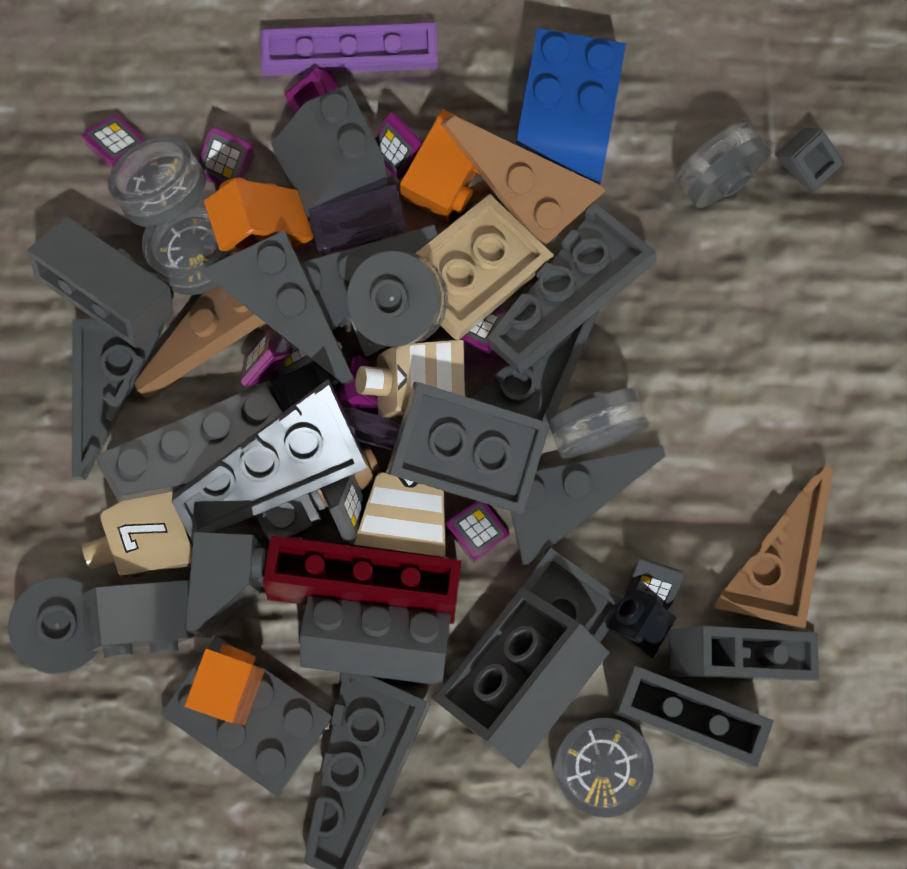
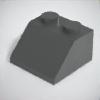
M348 85L305 102L271 143L291 188L298 190L307 218L388 184L383 154Z
M194 532L186 631L201 638H211L261 594V582H263L268 554H265V548L253 535Z

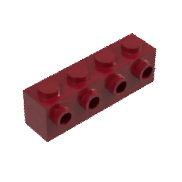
M271 536L263 584L267 600L306 605L309 595L451 614L450 624H454L462 560L356 547L347 543L331 544L316 542L301 537L285 538Z

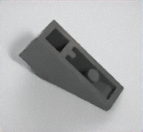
M715 626L669 629V678L819 680L818 633Z

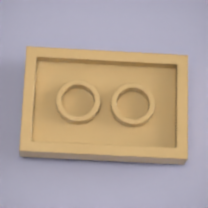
M491 194L414 254L431 267L438 279L442 302L437 322L456 341L460 340L536 276L546 262L550 264L554 256Z

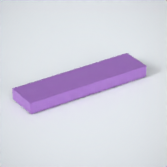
M436 22L262 28L261 71L263 76L309 74L315 68L331 73L438 69Z

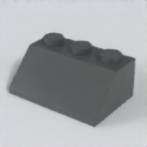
M521 587L433 700L520 769L610 652L581 623L529 590Z

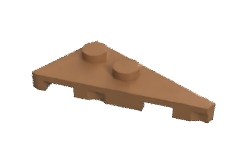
M456 116L446 118L441 123V126L508 211L544 246L605 192L601 185Z
M219 286L203 293L136 379L134 384L137 391L148 399L265 322Z
M823 466L817 469L715 600L712 610L797 629L805 628L834 467Z

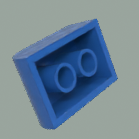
M537 28L516 145L600 185L626 43Z

